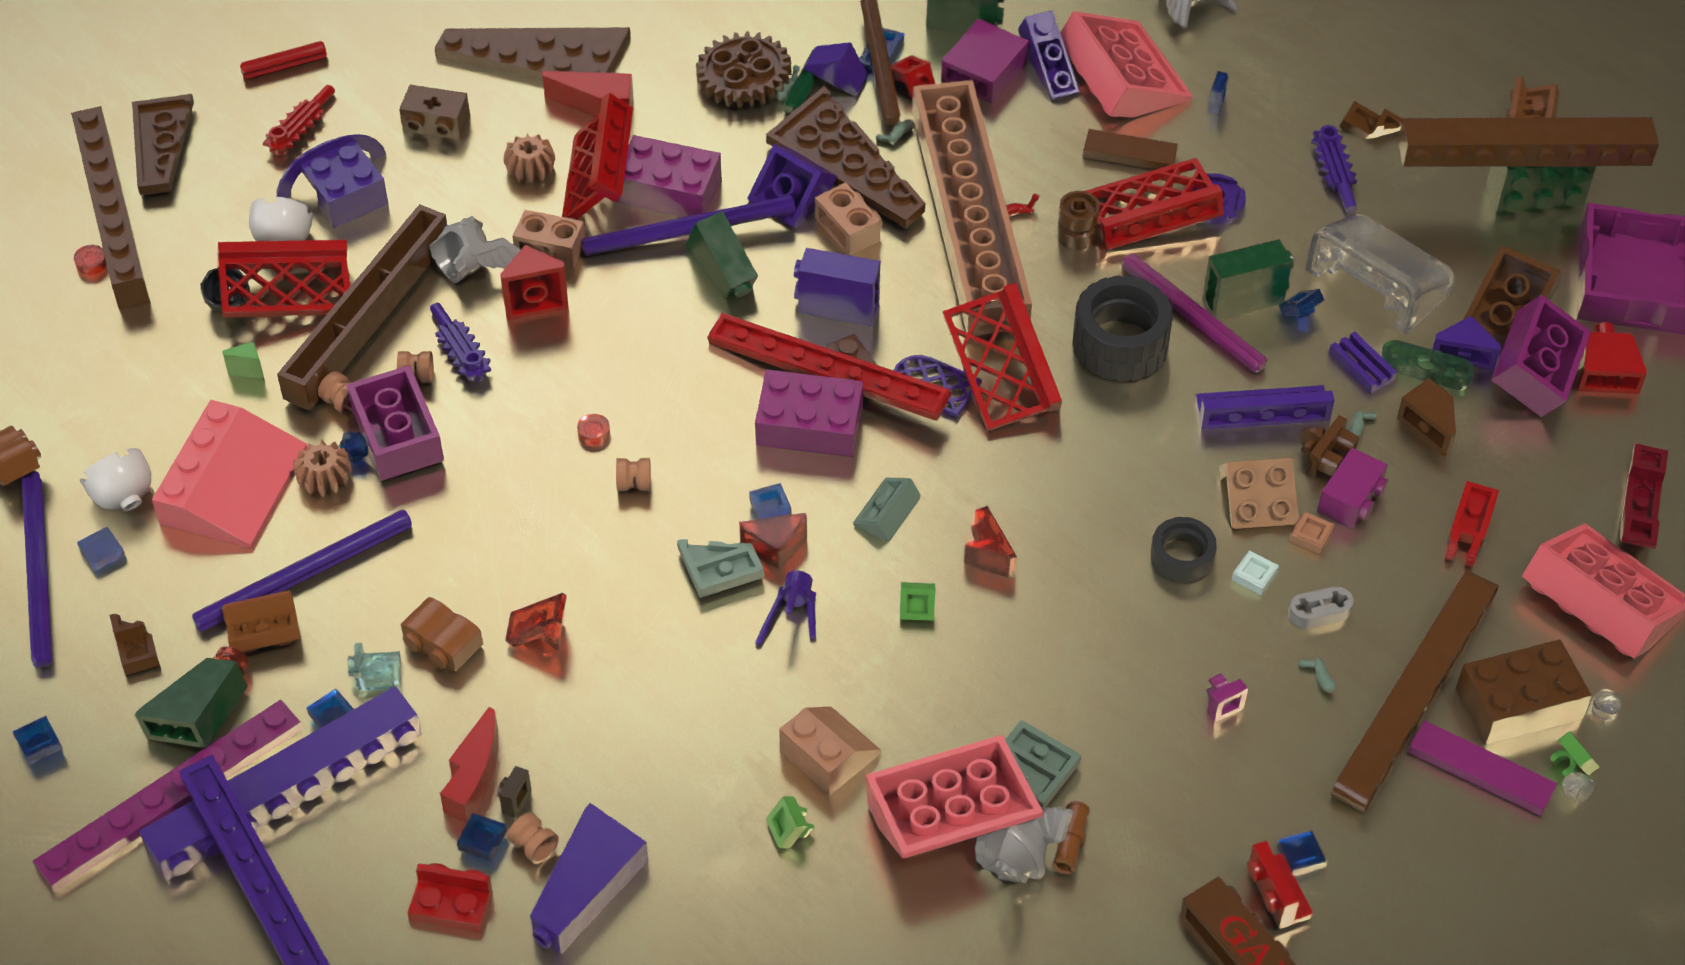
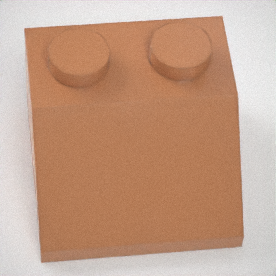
M831 706L804 708L779 728L780 753L829 796L881 754L879 747Z

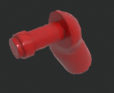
M1036 193L1032 194L1028 205L1020 203L1006 205L1009 217L1032 214L1035 211L1033 207L1036 201H1038L1039 195Z

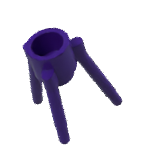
M794 570L786 575L784 586L779 587L777 598L755 641L756 645L762 644L784 600L787 603L786 614H791L793 607H800L807 603L809 636L811 639L816 638V592L811 590L813 579L808 573Z

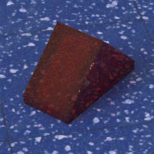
M806 512L739 522L740 543L752 544L758 558L779 570L807 539Z

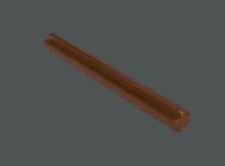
M861 0L860 4L883 119L887 125H897L900 122L901 114L877 0Z

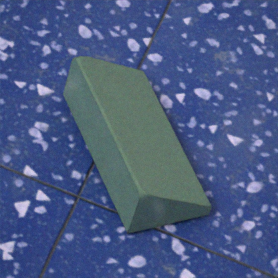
M885 477L856 517L853 525L882 540H891L921 497L912 479Z

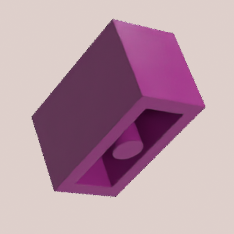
M1351 447L1322 490L1317 512L1354 529L1360 518L1366 520L1374 505L1372 501L1374 497L1380 498L1384 493L1389 481L1384 478L1388 464Z

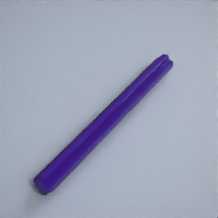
M789 195L586 237L582 239L583 251L586 256L690 235L696 222L721 211L724 212L731 226L792 214L795 212V203L793 197Z
M33 471L22 477L31 661L34 667L41 668L42 666L48 667L52 663L42 479L37 471Z
M401 509L192 614L193 622L199 631H204L225 620L222 610L224 604L282 592L412 526L411 518L404 509Z

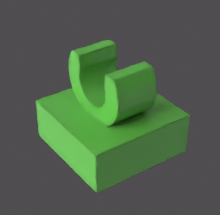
M901 582L900 619L934 621L936 583Z
M1570 731L1558 739L1566 750L1554 752L1550 759L1555 765L1559 764L1562 760H1570L1569 767L1562 772L1567 779L1575 777L1580 767L1588 776L1599 768V765Z
M783 796L766 818L778 848H791L799 837H807L815 828L813 823H806L804 816L808 813V810L798 805L795 796Z

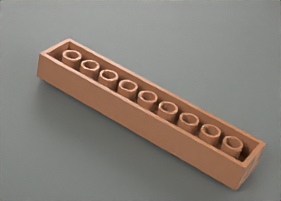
M973 80L913 86L912 113L959 304L961 305L1001 291L1004 286L1016 282L1031 319L1032 301ZM996 301L986 305L982 315L999 322L1003 310L1000 302ZM979 307V308H976V309H974V310H972V311L978 313L980 307ZM962 313L965 329L968 333L975 318ZM1005 318L1003 324L1009 327L1008 322ZM979 320L972 335L994 333L996 327Z

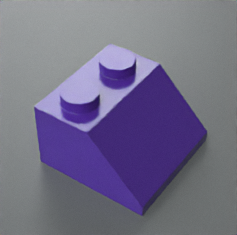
M773 144L747 199L755 203L789 195L792 196L795 203V212L778 216L777 218L797 228L815 212V197L831 190L838 176L791 148Z

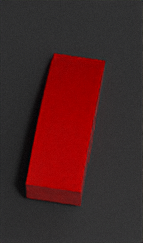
M490 707L487 708L449 758L452 778L440 792L444 813L466 824H469L480 807L495 769L498 751V725L495 710Z

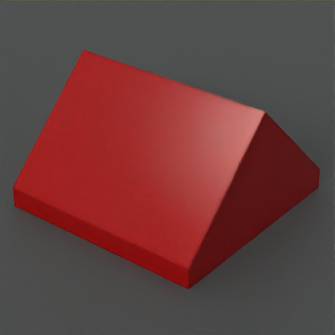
M525 245L500 273L507 321L569 309L563 261Z

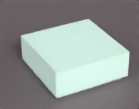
M1249 550L1233 572L1231 580L1262 595L1278 573L1279 565Z

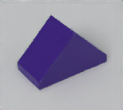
M851 42L815 46L804 66V70L855 97L868 75Z
M1470 316L1435 335L1430 360L1494 371L1501 345Z

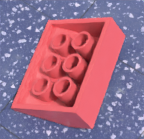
M1073 11L1060 31L1068 57L1108 115L1112 117L1133 118L1189 102L1193 98V95L1139 21Z
M210 399L152 498L159 524L252 549L294 473L293 465L294 461L297 460L298 450H307V443L241 407Z
M1586 523L1542 543L1521 576L1530 583V586L1536 592L1549 596L1558 603L1562 611L1575 615L1586 623V627L1591 632L1604 636L1614 644L1617 651L1634 659L1651 649L1685 616V594Z
M1003 735L865 775L867 804L879 830L902 859L1043 817V811Z

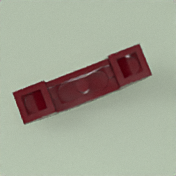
M1635 443L1622 507L1621 542L1652 549L1656 548L1660 523L1658 514L1662 482L1666 474L1668 450Z

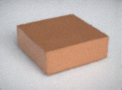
M1304 511L1290 535L1289 542L1321 555L1334 532L1335 524Z

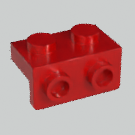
M1267 840L1253 844L1250 859L1247 861V869L1251 879L1257 884L1263 896L1264 904L1268 912L1272 914L1279 929L1310 919L1313 911L1284 855L1281 853L1274 855Z

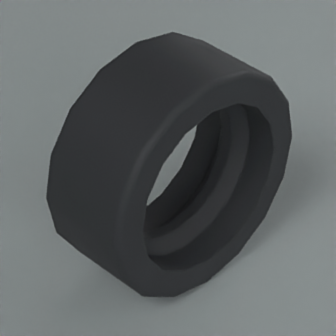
M1191 517L1168 519L1157 527L1152 537L1151 562L1159 574L1171 581L1191 583L1201 580L1210 573L1214 564L1217 550L1216 537L1212 530L1202 521ZM1187 539L1201 547L1203 555L1191 561L1178 560L1166 553L1163 546L1171 540Z

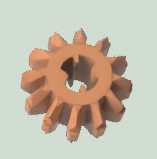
M527 133L523 138L515 136L513 142H507L503 162L510 177H516L519 183L526 179L532 184L534 179L544 181L545 175L552 174L556 158L549 139H542L540 134L530 137Z
M321 440L320 444L316 446L308 442L307 450H298L297 460L294 461L293 465L300 488H306L309 495L319 491L322 497H324L326 491L331 490L337 494L338 486H347L348 476L351 475L352 471L348 453L345 451V448H339L335 441L326 445Z

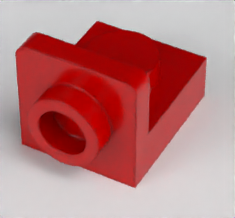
M910 55L890 65L893 79L906 84L908 95L911 99H913V86L936 84L929 61Z

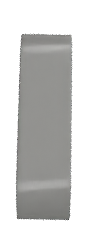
M1330 587L1296 595L1291 600L1288 618L1293 625L1302 629L1341 622L1350 616L1354 602L1353 596L1342 587ZM1299 608H1304V610L1306 612H1310V614H1305V612L1303 610H1299Z

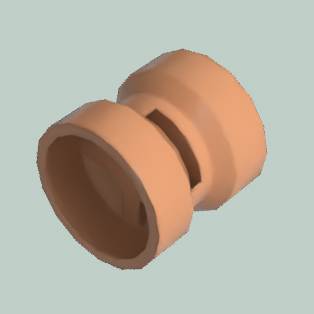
M398 351L397 369L410 365L416 380H419L421 383H432L434 375L432 351H421L419 354H411L409 351Z
M333 371L321 381L318 388V396L326 403L334 404V408L343 415H350L353 412L346 384H349L348 378L339 371Z
M616 458L617 492L628 491L630 488H638L640 491H651L650 458H639L637 461H629L627 458Z
M533 812L520 816L512 824L507 834V839L516 848H523L524 855L533 864L541 863L547 859L556 849L559 842L558 835L550 828H543L542 821Z

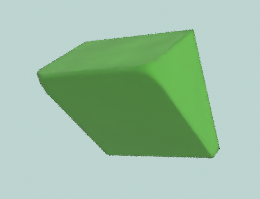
M254 342L222 350L228 375L255 379L264 378Z

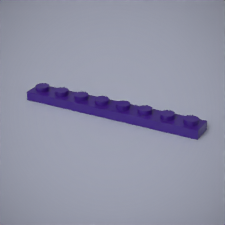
M213 754L180 770L179 775L283 965H330Z

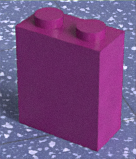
M977 19L942 59L941 82L950 83L973 80L977 98L992 104L1027 63L1029 40Z

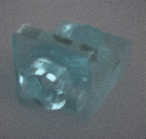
M355 643L354 656H348L349 677H355L357 689H391L394 686L400 688V651L364 653L362 643Z

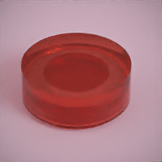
M98 245L82 246L73 256L76 269L84 275L97 274L104 270L107 265L103 248Z
M595 413L583 416L577 423L579 440L591 446L603 444L610 436L609 420L605 416Z
M220 647L213 657L214 659H227L237 662L243 676L249 668V660L246 655L234 647Z

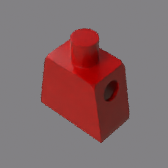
M1609 322L1597 324L1594 332L1590 333L1579 364L1577 390L1580 392L1640 394L1647 370L1634 336L1630 333H1615L1613 324Z

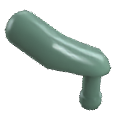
M793 66L789 84H783L784 91L776 92V98L779 101H785L797 79L800 66Z
M907 119L898 123L890 135H876V141H889L890 145H894L903 134L913 130V121Z
M1357 410L1353 415L1349 431L1360 437L1364 427L1363 419L1376 420L1377 414L1375 412L1362 413V410Z
M1316 657V661L1299 660L1298 667L1316 668V680L1325 692L1330 693L1335 690L1336 683L1327 671L1323 660Z

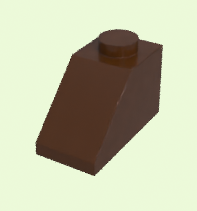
M1428 378L1402 397L1397 419L1446 457L1451 452L1456 435L1454 399L1445 388Z

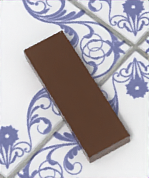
M1088 129L1083 157L1156 170L1174 164L1178 144Z

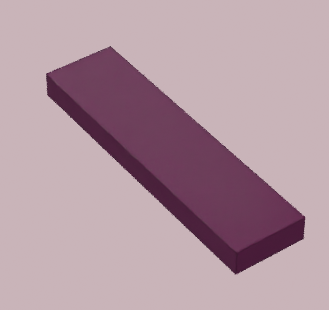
M1425 720L1408 749V753L1539 816H1542L1558 784Z

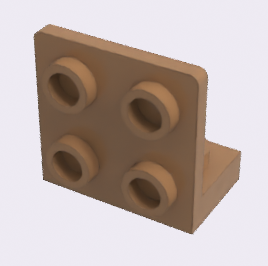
M1293 458L1226 462L1219 466L1220 480L1227 479L1232 529L1289 526L1298 523Z

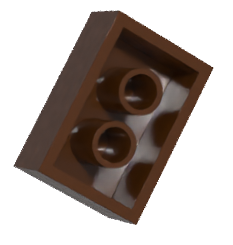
M1561 639L1463 664L1456 686L1485 745L1581 720L1592 697Z

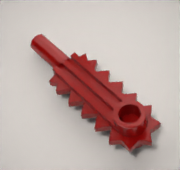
M327 84L310 102L307 99L303 102L299 101L298 106H293V112L286 113V119L279 120V126L269 129L268 134H265L266 140L262 142L263 146L269 147L270 152L276 156L288 154L290 148H293L292 143L300 141L299 136L307 134L306 129L314 127V121L321 120L320 116L325 114L321 107L335 94V88Z

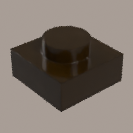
M515 766L510 776L502 779L498 787L497 797L500 799L503 814L515 818L529 795L531 783L528 770Z

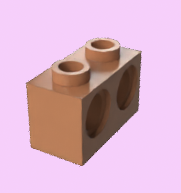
M847 183L815 197V219L848 255L852 256L880 242L882 220L875 210L872 211L865 204L860 193L854 192Z
M525 209L512 235L513 245L519 249L527 245L563 261L565 268L574 269L583 251L582 239L585 238L584 221Z

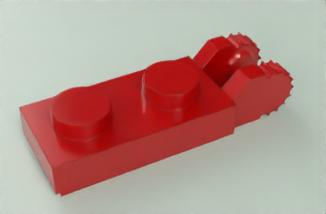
M1466 481L1449 534L1451 539L1445 559L1452 561L1453 557L1456 556L1459 540L1472 544L1467 552L1465 565L1473 567L1478 549L1483 545L1499 490Z

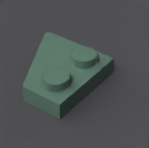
M688 539L677 540L678 551L700 598L764 578V568L753 545L750 543L726 544L721 541H709L708 546L688 544Z
M1020 720L1005 741L1043 810L1080 764L1081 754L1025 721Z

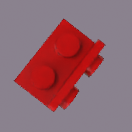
M419 863L416 868L418 881L407 912L409 920L481 933L493 896L490 876L474 869L462 871L450 869L439 863H431L429 865Z

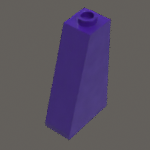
M589 803L585 807L530 914L534 939L545 948L551 946L562 954L647 863V842L592 803Z

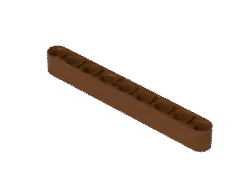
M1468 570L1465 571L1339 775L1331 792V797L1362 813L1366 812L1492 604L1499 585Z

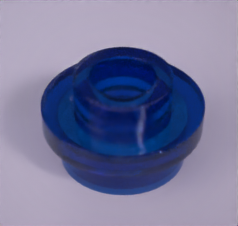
M348 431L343 433L339 447L345 448L350 462L353 464L361 462L364 457L368 456L369 452L365 437L361 432L354 433Z

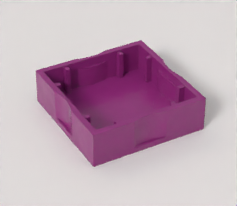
M1588 203L1580 226L1576 319L1598 323L1609 322L1613 325L1685 335V216L1650 214L1630 208Z

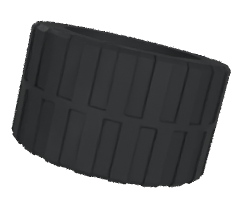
M1132 276L1105 277L1087 286V289L1080 294L1079 301L1076 304L1072 339L1074 354L1079 359L1080 364L1094 375L1119 382L1139 380V378L1147 377L1152 372L1158 370L1167 357L1173 321V309L1168 297L1156 285ZM1111 321H1125L1141 327L1146 332L1134 336H1120L1105 331L1099 325Z

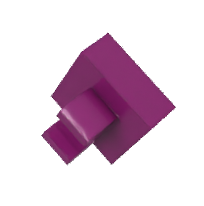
M1220 673L1208 680L1212 687L1206 691L1210 697L1207 713L1214 722L1244 708L1248 688L1241 679L1228 683L1224 675Z

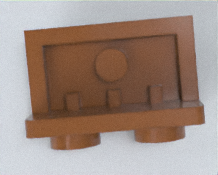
M1523 76L1516 77L1515 88L1510 91L1512 105L1511 109L1507 110V118H1556L1559 100L1557 84L1527 88Z
M289 590L228 603L222 606L231 654L239 652L248 654L262 647L271 645L285 646L294 640L301 639L292 592Z

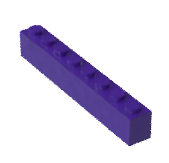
M394 686L228 780V783L254 830L257 831L258 828L270 821L284 817L291 809L303 802L317 798L322 791L336 783L348 780L355 772L369 764L381 761L385 755L395 749L412 743L416 737L422 734L418 715L399 689ZM193 801L139 831L146 851L166 881L175 876L185 874L197 863L221 853Z

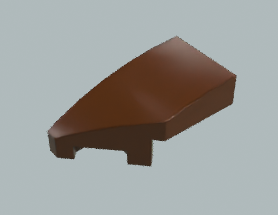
M1354 101L1339 127L1361 138L1370 139L1399 131L1403 119L1387 109H1384L1380 116Z
M109 615L125 676L160 666L152 634L147 632L145 623L138 620L135 623L122 621L120 615Z

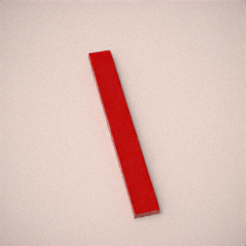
M721 313L707 336L710 344L794 373L863 381L864 397L934 421H938L951 397L950 389L725 313Z

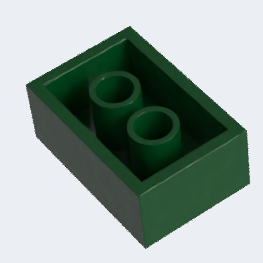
M1597 166L1491 167L1486 189L1496 213L1584 205Z

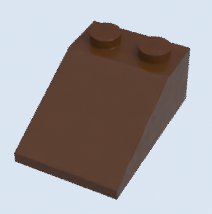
M1501 245L1464 319L1472 316L1503 349L1516 312L1540 295L1551 301L1561 282V270Z

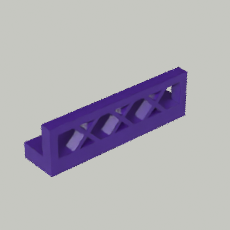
M1324 385L1195 394V404L1201 430L1329 422L1335 402L1333 392L1325 391Z

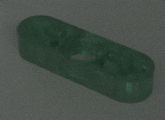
M1390 340L1382 346L1380 356L1397 371V374L1422 381L1430 378L1436 384L1454 390L1466 389L1471 384L1474 367L1470 361L1464 358L1400 340ZM1393 354H1396V355H1398V358H1394V357H1391V356H1392ZM1429 361L1433 363L1435 367L1432 369L1422 368L1418 364V362ZM1441 367L1445 368L1444 372L1440 371ZM1455 372H1460L1462 374L1461 376L1455 375Z

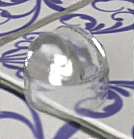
M1600 690L1593 697L1590 706L1594 716L1601 720H1613L1618 716L1621 709V699L1613 690Z
M1575 772L1568 774L1564 778L1562 787L1568 798L1576 804H1581L1592 794L1595 788V781L1586 774Z

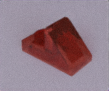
M985 506L976 509L974 525L971 526L974 541L965 544L964 563L1006 578L1014 577L1017 555L989 507Z
M562 592L510 612L505 641L515 648L541 638L555 650H559L565 621L567 596Z

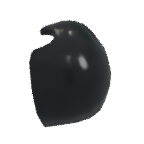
M217 267L208 270L200 283V291L204 303L213 311L222 313ZM226 269V275L236 283L245 276L238 269ZM247 282L243 288L250 293V285ZM237 292L228 300L229 307L243 306L247 301Z

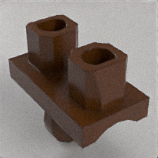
M1338 415L1327 431L1324 427L1317 426V428L1306 427L1300 433L1299 440L1303 445L1301 450L1305 454H1310L1312 461L1306 470L1307 475L1315 478L1319 471L1333 476L1345 458L1334 451L1338 450L1347 455L1351 447L1357 448L1359 436L1345 429L1348 419Z

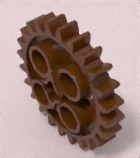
M746 31L743 37L734 32L731 39L723 35V42L720 43L713 40V48L705 46L704 54H699V62L695 63L697 83H699L701 91H706V97L715 96L716 103L725 99L726 106H730L733 101L737 102L738 108H741L743 102H748L752 107L754 106V100L757 99L761 103H765V96L776 98L775 90L784 91L783 84H789V76L792 75L791 57L787 53V48L781 47L780 40L772 43L771 35L762 39L761 32H758L754 37H750L749 31Z

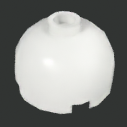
M265 197L253 201L249 208V229L256 241L306 240L311 230L313 213H307L308 206L293 199L275 197L274 203H265Z
M126 449L129 455L120 458L117 452L112 453L87 468L84 472L87 479L81 478L80 482L94 503L104 509H123V511L135 509L142 503L141 498L146 495L152 482V472L140 449Z

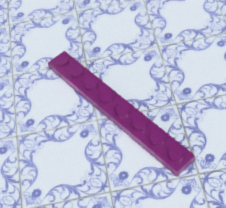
M280 699L34 859L33 864L51 889L57 892L139 838L140 830L193 801L180 778V770L213 754L225 778L229 779L303 730L300 720Z

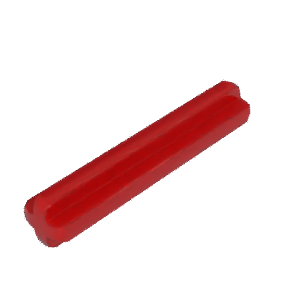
M317 41L240 63L241 74L244 79H250L327 57L326 46L323 41Z

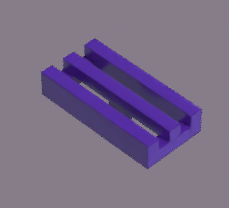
M1357 332L1351 333L1348 339L1343 337L1340 339L1339 344L1334 342L1330 345L1329 354L1370 394L1395 381L1397 371ZM1345 350H1347L1357 360V363L1345 352ZM1366 370H1367L1377 381H1375V380L1366 372Z

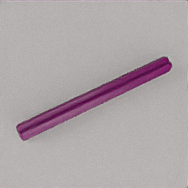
M1130 253L1123 259V269L1137 279H1144L1150 284L1156 285L1163 294H1166L1172 308L1254 373H1258L1266 366L1267 358L1136 254Z

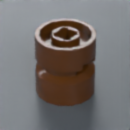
M1072 191L1061 198L1057 238L1063 246L1069 249L1081 250L1092 246L1096 241L1100 204L1094 195L1085 191Z

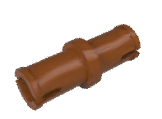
M1071 801L1066 806V809L1073 811V815L1068 826L1066 839L1058 843L1055 857L1052 861L1053 869L1061 874H1071L1072 871H1075L1079 849L1085 844L1086 835L1084 829L1090 808L1080 801Z

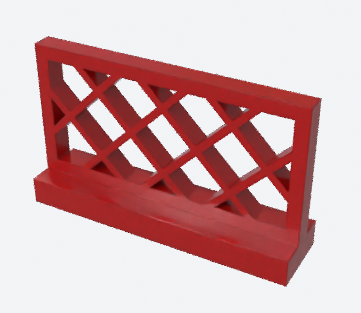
M610 92L602 98L600 113L573 137L562 217L578 220L605 197L615 202L622 196L633 107Z
M1197 158L1085 191L1094 195L1097 199L1101 197L1108 198L1105 204L1099 203L1098 228L1107 250L1224 215L1222 190L1218 184L1213 185ZM1191 170L1195 172L1192 178L1180 175ZM1158 180L1166 181L1164 186L1151 184ZM1174 183L1186 186L1183 191L1171 188ZM1128 189L1137 190L1134 195L1122 193ZM1145 192L1157 194L1154 200L1142 197ZM1116 201L1128 203L1125 208L1113 206Z
M347 240L218 242L216 260L219 272L222 318L327 315L335 304H331L324 298L333 290L343 296L350 287ZM304 268L310 274L301 282L290 273L293 269ZM325 268H340L341 274L333 281L322 271ZM226 269H238L246 275L236 283L226 275ZM262 269H273L278 275L268 282L257 273ZM283 278L295 286L287 295L275 287ZM315 278H318L328 286L320 294L307 286ZM251 279L263 287L255 296L243 288ZM302 291L312 298L313 301L308 305H299L292 299ZM236 292L248 300L244 306L229 307L228 300ZM270 292L281 301L276 306H267L260 299Z
M1016 282L1004 286L1001 291L942 311L943 318L987 432L1045 411L1050 413L1061 408L1062 398ZM996 301L1000 302L1003 314L999 322L982 315L986 305ZM980 307L978 313L972 311V310H974V309ZM964 313L975 319L967 333L955 327L952 317ZM1005 318L1008 322L1009 327L1003 324ZM979 320L996 327L989 342L972 335ZM999 330L1013 335L1015 342L1011 351L993 344ZM959 336L965 338L963 345L961 343ZM969 340L986 347L980 362L966 356L965 348ZM1016 348H1018L1020 356L1014 354ZM990 349L1007 357L1001 372L984 365ZM1011 359L1024 364L1026 373L1022 381L1004 374ZM970 365L977 368L974 374ZM980 370L998 377L991 392L978 387L976 379ZM1028 376L1032 386L1026 383ZM1002 379L1019 386L1013 401L995 394ZM1022 389H1026L1036 394L1040 405L1025 408L1016 404ZM982 395L988 397L986 404L984 403ZM992 399L1009 406L1005 417L991 421L987 409ZM1013 409L1020 411L1011 415Z

